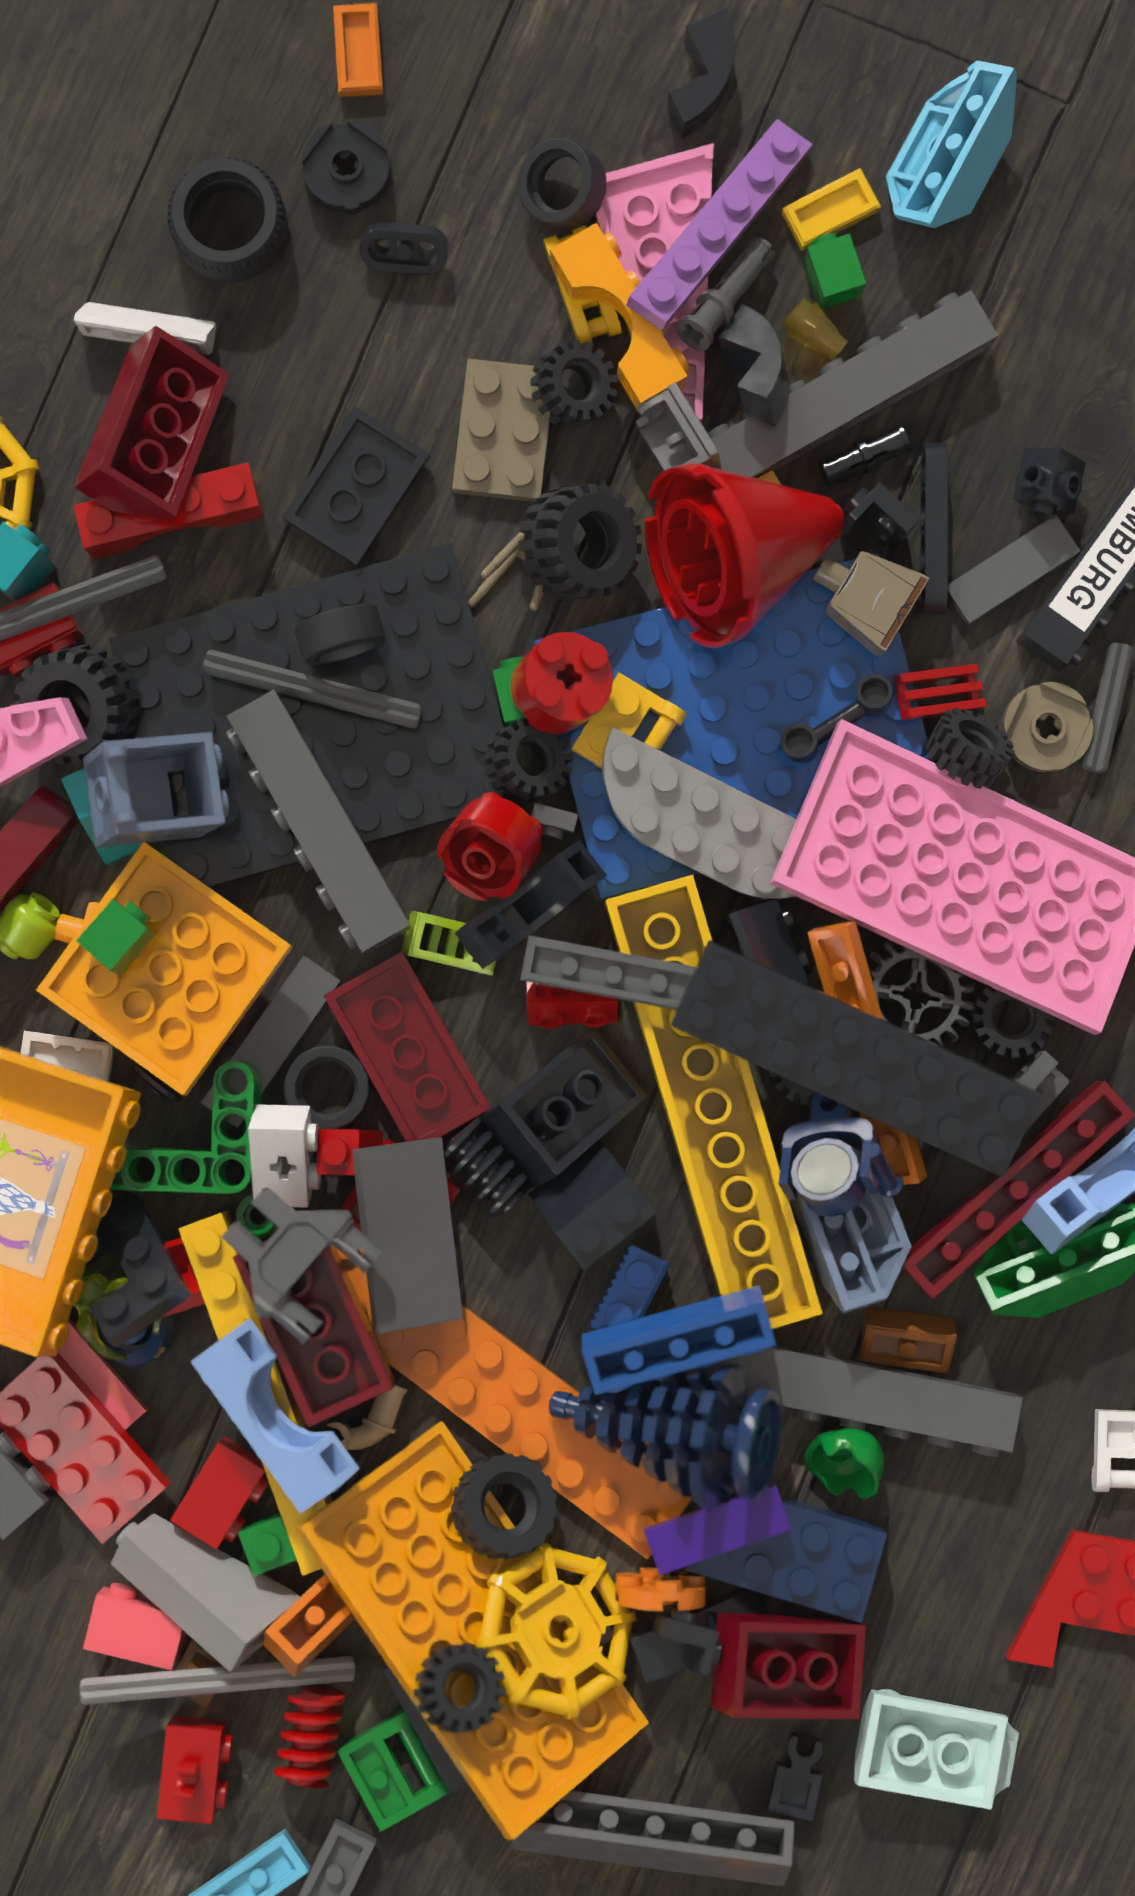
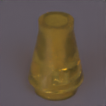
M805 297L798 302L781 324L788 331L786 336L825 356L830 362L848 342L839 333L817 302L811 303Z

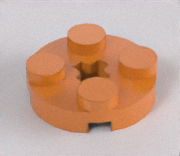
M651 1566L641 1567L640 1574L632 1572L617 1573L615 1601H619L618 1604L624 1607L651 1611H663V1606L678 1604V1611L702 1608L706 1605V1576L693 1572H681L678 1574V1577L667 1576V1573L659 1575L657 1567Z

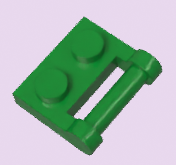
M404 1709L395 1712L386 1720L337 1748L338 1755L380 1832L449 1793ZM395 1733H398L426 1785L417 1792L413 1790L386 1740Z

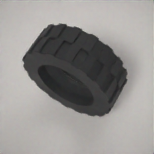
M505 1453L480 1461L471 1466L470 1471L463 1473L459 1479V1485L454 1488L452 1495L454 1496V1503L451 1504V1513H454L455 1518L454 1526L461 1533L463 1542L473 1547V1551L477 1554L488 1555L490 1559L517 1557L533 1551V1548L541 1546L546 1541L544 1538L547 1534H551L554 1528V1518L557 1517L558 1508H556L557 1494L556 1491H553L551 1486L553 1482L549 1475L546 1476L542 1471V1467L537 1463L530 1462L528 1457L522 1455L513 1456V1453ZM497 1484H508L515 1487L524 1499V1517L512 1529H500L494 1526L485 1514V1497L488 1491Z

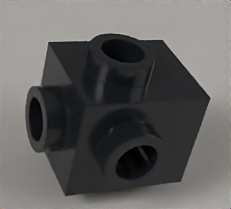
M1061 447L1025 448L1019 474L1015 481L1013 500L1029 508L1028 513L1041 519H1054L1056 514H1074L1078 496L1082 490V478L1086 462Z

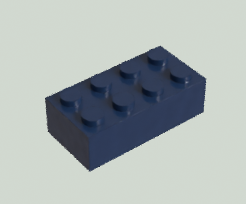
M721 1478L720 1484L729 1493L724 1500L738 1496L733 1481ZM780 1495L791 1530L684 1567L686 1571L862 1623L887 1532L880 1524Z

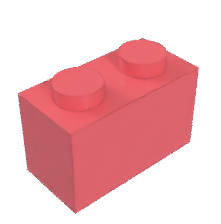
M111 1583L110 1588L104 1586L96 1594L83 1649L173 1670L179 1661L186 1632L148 1597L138 1595L136 1587L123 1583Z

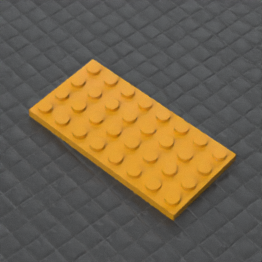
M443 1421L436 1423L295 1529L416 1707L422 1704L421 1697L414 1698V1689L420 1688V1682L414 1680L416 1673L424 1670V1667L421 1666L425 1658L432 1657L434 1651L446 1648L447 1646L467 1643L474 1644L473 1648H476L475 1639H479L489 1592L487 1581L492 1574H500L531 1553L509 1559H490L488 1555L477 1554L473 1551V1547L463 1542L459 1530H456L453 1523L455 1518L454 1513H451V1504L454 1503V1496L452 1495L454 1488L460 1483V1477L463 1473L470 1471V1467L473 1465ZM489 1490L484 1500V1510L488 1520L500 1529L514 1528L515 1526ZM540 1569L515 1585V1587L525 1595L543 1583ZM507 1598L499 1635L511 1633L510 1619L515 1612L516 1605ZM552 1619L549 1633L552 1639L558 1638L562 1643L565 1640L563 1631L567 1628V1625L564 1621L556 1622ZM512 1643L501 1645L520 1678L526 1666ZM591 1665L574 1677L576 1690L599 1675V1670ZM456 1669L452 1671L445 1681V1695L454 1706H467L475 1694V1684L472 1677L463 1670ZM538 1675L531 1686L561 1694L560 1682L557 1679ZM624 1685L614 1686L580 1710L577 1718L569 1720L565 1719L563 1714L518 1703L513 1706L506 1700L507 1693H505V1696L498 1698V1702L503 1704L500 1712L493 1713L491 1716L494 1719L489 1724L481 1725V1729L460 1733L443 1732L438 1730L440 1726H431L427 1722L506 1840H514L649 1723ZM421 1713V1715L426 1721V1719L429 1717L428 1714Z

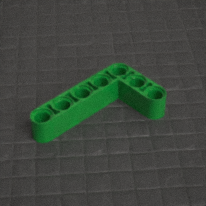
M239 1060L226 1062L215 1072L213 1080L211 1149L125 1147L126 1157L124 1164L115 1173L110 1190L231 1194L251 1187L252 1171L248 1128L255 1106L261 1105L262 1079L258 1068L251 1062ZM235 1068L241 1069L246 1074L248 1080L246 1089L240 1094L232 1091L228 1085V1076ZM232 1114L240 1115L246 1122V1132L240 1139L232 1137L227 1131V1120ZM141 1157H147L154 1164L155 1173L150 1181L143 1180L137 1173L136 1166ZM186 1158L196 1161L200 1168L199 1178L194 1183L188 1182L181 1174V1165ZM231 1159L238 1160L245 1168V1177L240 1184L232 1183L226 1176L225 1168Z

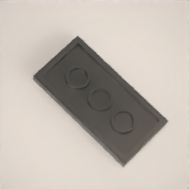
M442 1137L352 1149L361 1232L377 1247L384 1250L375 1261L364 1253L373 1262L366 1271L373 1333L380 1334L463 1319Z

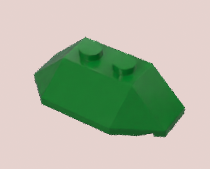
M1120 1203L1053 1255L1050 1254L1022 1219L1017 1222L985 1252L981 1263L978 1264L974 1271V1277L992 1314L1039 1318L1123 1284L1135 1273V1204L1130 1203L1127 1205Z

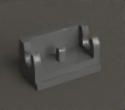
M676 382L669 385L668 389L644 401L637 408L642 416L636 421L637 428L663 471L687 463H697L721 469L717 448Z

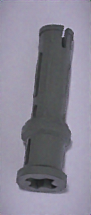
M760 237L753 238L743 250V253L722 276L713 289L703 291L698 296L696 307L690 315L682 316L677 322L676 330L678 336L686 345L699 351L707 350L713 343V334L720 326L727 325L733 318L736 302L758 277L763 268L774 258V250H770L767 253L772 247L767 240Z

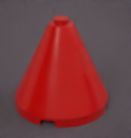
M687 463L666 469L653 482L648 498L650 500L657 498L655 516L645 519V540L651 571L660 596L675 622L686 619L696 632L690 633V638L706 647L716 648L741 640L755 627L840 537L844 526V514L841 507L827 496L697 463Z

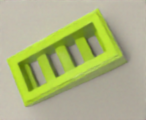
M411 911L409 923L412 928L406 931L402 946L404 955L493 976L496 961L482 969L478 963L472 962L473 957L467 952L465 946L462 958H455L459 941L455 932L466 923ZM425 923L431 924L426 949H419ZM444 927L448 928L449 932L442 955L437 953L442 928Z

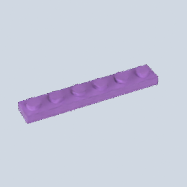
M776 119L630 294L626 306L663 331L806 158L813 144Z

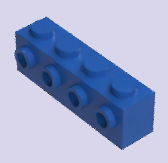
M760 1285L582 1334V1353L595 1395L604 1392L622 1391L633 1384L651 1379H666L677 1372L695 1367H710L724 1359L735 1356L754 1355L776 1345Z

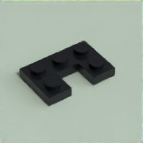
M136 1194L101 1217L95 1234L98 1238L97 1248L93 1257L86 1262L81 1278L83 1283L86 1284L119 1261L129 1280L122 1287L91 1307L106 1340L115 1348L192 1296L147 1207Z

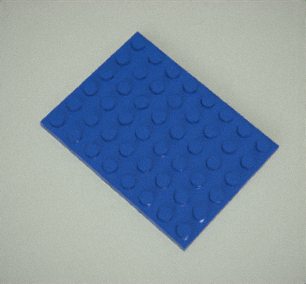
M856 559L839 564L850 570ZM818 569L807 571L745 637L737 642L721 647H706L690 638V633L696 632V630L686 619L675 622L667 607L569 631L583 635L605 647L608 652L613 680L619 672L662 699L675 704L688 714L681 726L676 725L660 750L661 752L797 819L830 739L818 746V753L813 760L806 763H798L790 760L783 753L781 736L787 727L796 723L806 724L813 729L857 700V685L867 675L879 674L886 677L893 688V700L885 713L877 717L864 716L854 722L853 725L933 762L928 756L930 751H927L925 747L928 739L922 718L902 721L893 677L902 673H910L899 630L881 658L872 654L826 614L825 611L835 593L813 580ZM542 639L534 640V645H536ZM913 684L906 685L907 691L914 690ZM917 700L910 701L911 708L919 707ZM649 709L633 737L644 743L660 715ZM588 721L568 733L559 734V741L567 738L570 744L563 748L564 753L572 752L573 760L565 765L572 767L571 775L568 777L587 850L607 874L596 885L600 900L645 889L686 876L699 875L700 873L643 845L618 821L612 811L605 784H603L602 769L572 751L573 745Z

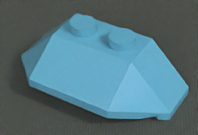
M977 60L967 68V73L952 80L927 100L886 176L894 215L897 219L936 228L972 212L1012 138L1017 72L1014 68Z

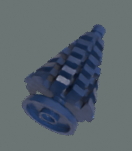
M740 1364L721 1366L716 1372L709 1368L697 1369L687 1376L684 1373L677 1372L675 1375L665 1379L663 1387H660L659 1380L651 1379L640 1382L638 1385L633 1384L622 1391L604 1392L596 1395L593 1386L584 1387L578 1397L572 1393L556 1391L551 1396L548 1406L549 1413L553 1418L573 1419L576 1432L588 1439L596 1436L599 1445L610 1453H616L617 1449H621L620 1455L622 1459L634 1467L639 1468L642 1458L643 1467L649 1476L660 1482L668 1481L670 1488L682 1496L691 1497L693 1495V1501L711 1512L712 1508L717 1509L729 1494L720 1484L721 1478L733 1481L734 1488L740 1498L759 1501L765 1494L771 1481L781 1440L782 1403L778 1391L759 1388L748 1398L747 1383L743 1379L745 1370ZM737 1411L742 1412L740 1420L736 1417Z

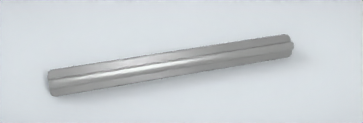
M351 1656L313 1659L296 1677L280 1662L239 1665L231 1673L223 1666L84 1678L80 1681V1700L83 1704H97L348 1682L355 1678V1662Z

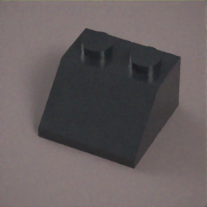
M775 899L731 913L723 920L735 952L804 984H809L806 975L812 973V969L804 949L796 950L790 933L796 931V926L788 906L780 908L778 900Z

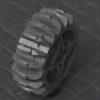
M890 941L884 943L883 951L887 957L886 959H883L876 952H871L868 955L870 962L876 967L875 970L869 968L877 1000L882 998L896 1004L900 1010L901 1028L913 1034L915 1033L916 1024L919 1023L921 1013L926 1008L946 1009L943 1018L933 1029L923 1034L915 1035L943 1048L944 1044L940 1037L942 1034L951 1042L957 1041L959 1036L951 1025L955 1024L963 1028L968 1026L969 1021L965 1017L958 1015L959 1010L970 1011L974 1009V1003L961 1001V994L973 992L974 985L966 984L960 986L958 978L966 976L965 974L958 971L954 972L952 968L900 944V952H897L895 946ZM912 960L911 970L908 971L906 980L902 985L887 986L880 984L882 977L891 966L899 961ZM926 964L933 967L942 976L947 987L948 996L935 992L928 986L926 979L927 971H925ZM915 983L917 994L934 1001L928 1000L923 1003L915 1004L917 1009L912 1010L910 1008V1000L904 999L900 995H894L892 992L901 993L904 990H912L910 985Z

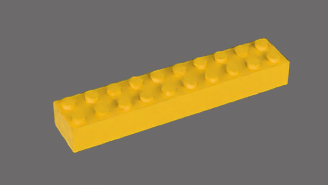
M693 875L605 900L606 911L620 953L696 967L708 940L712 941ZM633 1002L719 1296L760 1285L772 1329L821 1315V1307L790 1202L778 1185L780 1168L748 1061L671 1026L670 1020L675 1012L674 1009Z

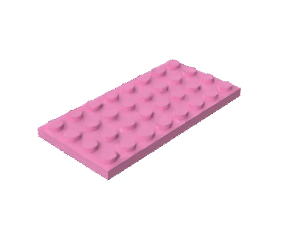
M841 719L836 724L770 884L846 920L855 921L861 927L1093 1035L1101 1033L1135 946V858L984 786L979 789L974 788L972 782L968 786L961 784V778L956 776L954 780L947 776L949 771L946 769L940 771L935 766L936 763Z

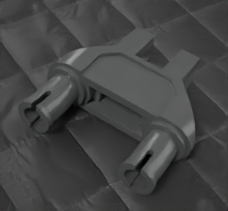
M266 1187L261 1190L251 1203L279 1227L269 1241L264 1244L238 1221L233 1223L221 1238L249 1262L253 1298L257 1314L262 1319L266 1317L269 1320L273 1317L303 1345L320 1326L322 1321L312 1315L291 1296L293 1291L290 1288L326 1246L328 1248L336 1247L358 1266L363 1273L369 1269L373 1262L361 1253L360 1249L374 1261L384 1250L377 1247L352 1225L354 1220L351 1217L353 1215L348 1210L295 1211L270 1188Z

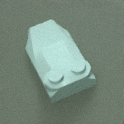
M890 1689L871 1690L862 1713L855 1751L854 1781L858 1786L992 1810L995 1796L1010 1786L1019 1732L1012 1728L1006 1715L904 1696Z

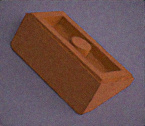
M867 1307L864 1315L859 1362L949 1374L957 1338L955 1320L951 1317Z

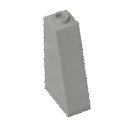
M154 1513L140 1524L130 1523L116 1540V1544L119 1547L111 1561V1565L230 1673L263 1646L265 1631L300 1598L294 1591L262 1573L254 1576L251 1567L219 1549H214L194 1535Z

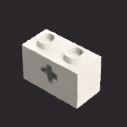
M255 1106L248 1128L253 1199L263 1188L268 1187L291 1207H308L312 1191L320 1189L321 1175H317V1162H313V1151L318 1150L319 1126L318 1124H311L310 1106Z

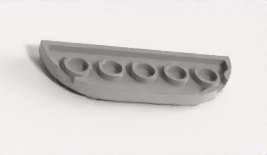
M614 727L611 728L603 752V784H605L606 793L616 818L636 840L648 848L739 893L767 899L795 896L771 885L770 882L797 819Z

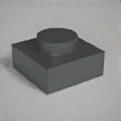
M534 803L531 817L536 818L542 825V836L563 840L564 834L574 835L578 814Z

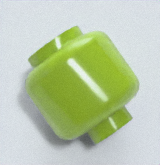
M32 892L31 895H15L0 913V951L12 959H17L19 956L25 959L38 958L55 938V928L60 916L57 907L49 899L36 892Z

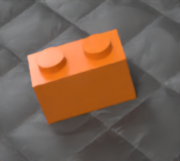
M324 1574L265 1631L263 1645L296 1677L356 1618L327 1575Z

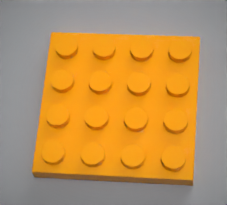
M143 842L36 991L180 1094L187 1096L293 947ZM112 899L124 907L129 901L133 902L151 918L146 926L156 934L120 976L106 968L76 942L79 936Z

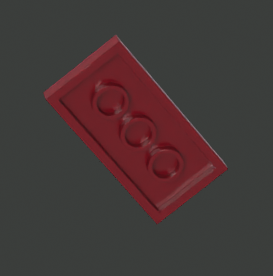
M402 951L324 995L406 1142L441 1137L491 1108Z

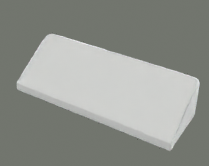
M92 302L85 303L74 316V322L85 336L134 343L156 325L197 353L212 354L216 324L212 321Z

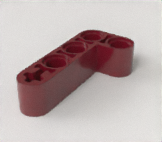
M45 785L38 788L0 831V913L66 838L79 820L74 807Z

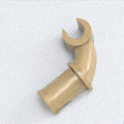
M394 1385L393 1389L375 1396L367 1418H362L361 1422L364 1424L351 1428L342 1422L330 1423L327 1426L337 1428L341 1432L342 1437H344V1440H341V1444L346 1451L370 1447L383 1440L390 1433L395 1434L396 1429L393 1428V1424L407 1389Z

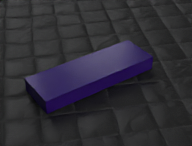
M774 1483L768 1485L765 1494L759 1501L747 1500L736 1496L724 1500L717 1509L712 1508L711 1512L701 1508L646 1527L644 1530L659 1575L784 1533L791 1530L777 1486Z

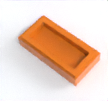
M377 3L333 6L339 96L383 95Z

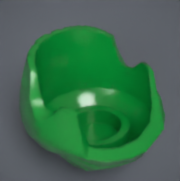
M855 1428L830 1429L819 1434L805 1453L808 1470L826 1486L830 1494L839 1496L844 1490L853 1489L860 1499H867L876 1494L883 1475L884 1455L879 1442L869 1432Z

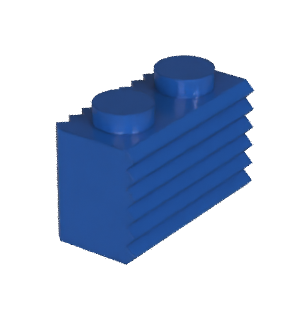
M634 1243L627 1244L628 1251L622 1253L624 1259L618 1261L620 1267L614 1269L616 1275L610 1277L612 1283L606 1285L607 1291L602 1293L603 1299L598 1301L599 1307L594 1309L595 1315L590 1317L592 1328L599 1330L644 1317L670 1263Z

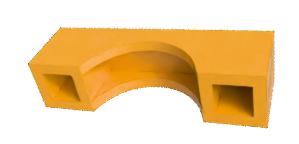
M595 223L551 248L550 264L572 301L588 299L608 304L619 312L628 325L631 343L627 353L618 364L617 377L638 411L637 408L644 401L668 389V386L675 382L680 390L685 389L687 382L686 372L690 368L681 350L678 347L671 349L663 335L667 333L666 328L663 331L659 330L626 306L630 294L640 284V281L632 270L627 273L618 259L622 257V253L613 235L610 232L604 235L598 224Z

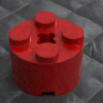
M560 632L543 638L520 660L513 671L510 690L517 710L520 708L526 718L529 719L527 722L534 728L546 733H568L583 725L605 706L610 697L613 686V674L608 660V652L600 643L593 642L589 638L577 633Z
M494 792L484 793L480 798L471 801L463 808L440 838L437 846L438 861L442 857L446 867L443 874L455 889L472 899L487 901L489 897L501 896L500 900L507 898L517 889L537 861L541 852L543 828L536 818L529 816L527 812L515 803L503 799Z

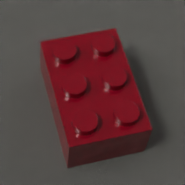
M717 1613L716 1630L719 1632L717 1640L721 1641V1654L716 1667L713 1668L710 1706L733 1718L859 1719L866 1625L844 1617L828 1615Z

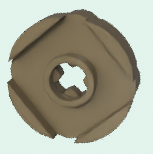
M1057 682L1040 683L1018 693L1008 704L1001 726L1002 731H1005L1009 736L1007 740L1012 741L1014 745L1012 749L1015 751L1013 759L1027 769L1043 773L1061 771L1079 760L1087 751L1094 730L1093 721L1090 719L1089 711L1085 706L1087 704L1083 697L1073 688ZM1047 716H1051L1055 719L1053 726L1059 732L1057 736L1049 735L1045 739L1039 735L1040 729L1036 727V721H1044Z

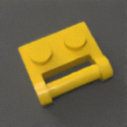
M618 672L613 680L612 691L607 703L597 714L589 719L573 745L572 751L602 769L603 752L611 728L614 727L633 737L649 709L660 715L644 743L660 751L676 725L681 726L688 714L675 704L662 699Z

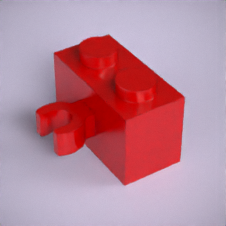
M172 1716L166 1726L157 1819L212 1824L218 1810H225L229 1783L228 1781H221L223 1763L230 1764L233 1748V1735H226L227 1720Z

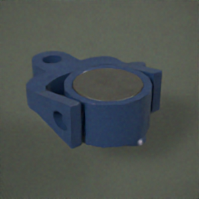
M816 1093L813 1097L810 1121L791 1126L783 1135V1151L778 1185L788 1201L798 1200V1191L807 1207L820 1216L834 1217L846 1214L860 1203L866 1189L869 1194L879 1192L885 1197H893L900 1193L903 1188V1179L900 1175L893 1172L880 1146L877 1144V1134L872 1124L865 1119L853 1117L850 1107L824 1095ZM847 1139L863 1143L861 1162L852 1148L840 1140Z

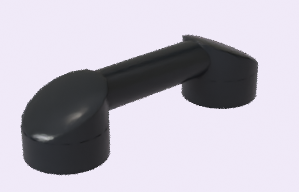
M879 674L867 675L857 685V700L813 729L803 723H796L787 727L781 736V746L785 756L798 763L810 762L816 757L818 746L831 738L836 724L841 719L853 724L864 716L877 717L885 713L893 700V688L890 681Z

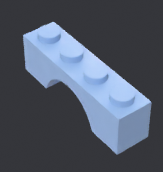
M1135 1128L1090 1167L1074 1177H1067L1036 1200L1022 1219L1051 1255L1135 1193Z
M249 1318L192 1360L191 1363L201 1375L204 1383L208 1385L227 1411L230 1419L237 1425L253 1447L257 1456L263 1461L282 1487L285 1495L301 1514L340 1487L359 1470V1467L333 1431L313 1432L293 1423L282 1412L271 1388V1370L277 1354L251 1318Z

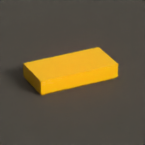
M860 168L783 207L781 213L801 251H803L807 247L812 246L811 242L816 238L830 233L836 234L879 212L881 206Z

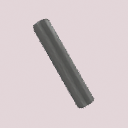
M1112 643L1107 649L1092 717L1093 736L1084 754L1082 763L1083 769L1089 772L1104 773L1108 769L1134 651L1133 647L1127 644Z

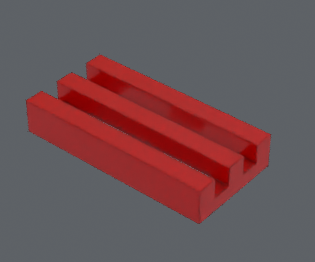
M978 663L902 673L893 677L902 721L944 715L945 711H952L953 708H959L964 712L965 709L977 711L987 707L986 699H980L979 691L983 690L982 681H977L975 676L979 672ZM962 677L964 679V683L909 691H907L906 685ZM963 693H967L968 697L966 701L916 708H911L910 701Z

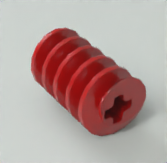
M302 1685L300 1693L288 1694L286 1699L297 1705L298 1711L285 1712L283 1716L285 1720L295 1724V1728L280 1732L281 1738L292 1743L289 1748L277 1750L279 1757L289 1761L288 1766L275 1767L273 1773L294 1785L315 1789L327 1788L330 1785L325 1778L330 1777L333 1772V1766L327 1760L332 1759L336 1755L335 1745L331 1742L336 1740L340 1733L334 1723L339 1722L343 1716L342 1710L336 1705L345 1701L346 1694L337 1688L327 1685Z

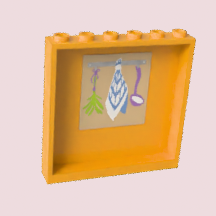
M1 1046L0 1344L35 1357L56 1356L68 1338L69 1325L67 1321L72 1306L78 1302L83 1291V1280L81 1278L86 1262L93 1257L97 1248L98 1238L95 1234L101 1217L107 1213L112 1201L110 1188L114 1175L122 1168L125 1161L126 1148L124 1145L129 1129L134 1127L139 1118L140 1104L138 1101L141 1092Z

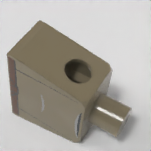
M861 551L850 570L826 556L813 580L835 593L825 611L826 614L872 654L881 658L929 580V577Z

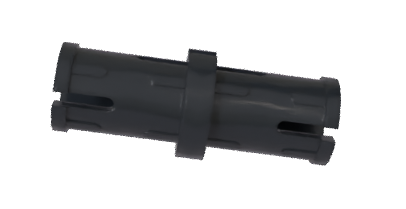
M897 425L893 429L867 441L860 438L853 442V447L825 460H820L818 462L819 469L824 481L831 488L835 484L863 471L866 474L876 471V465L903 453L910 452L911 446L903 427Z

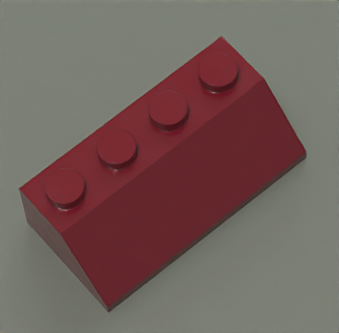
M155 325L129 347L74 488L114 512L171 520L175 518L230 374Z

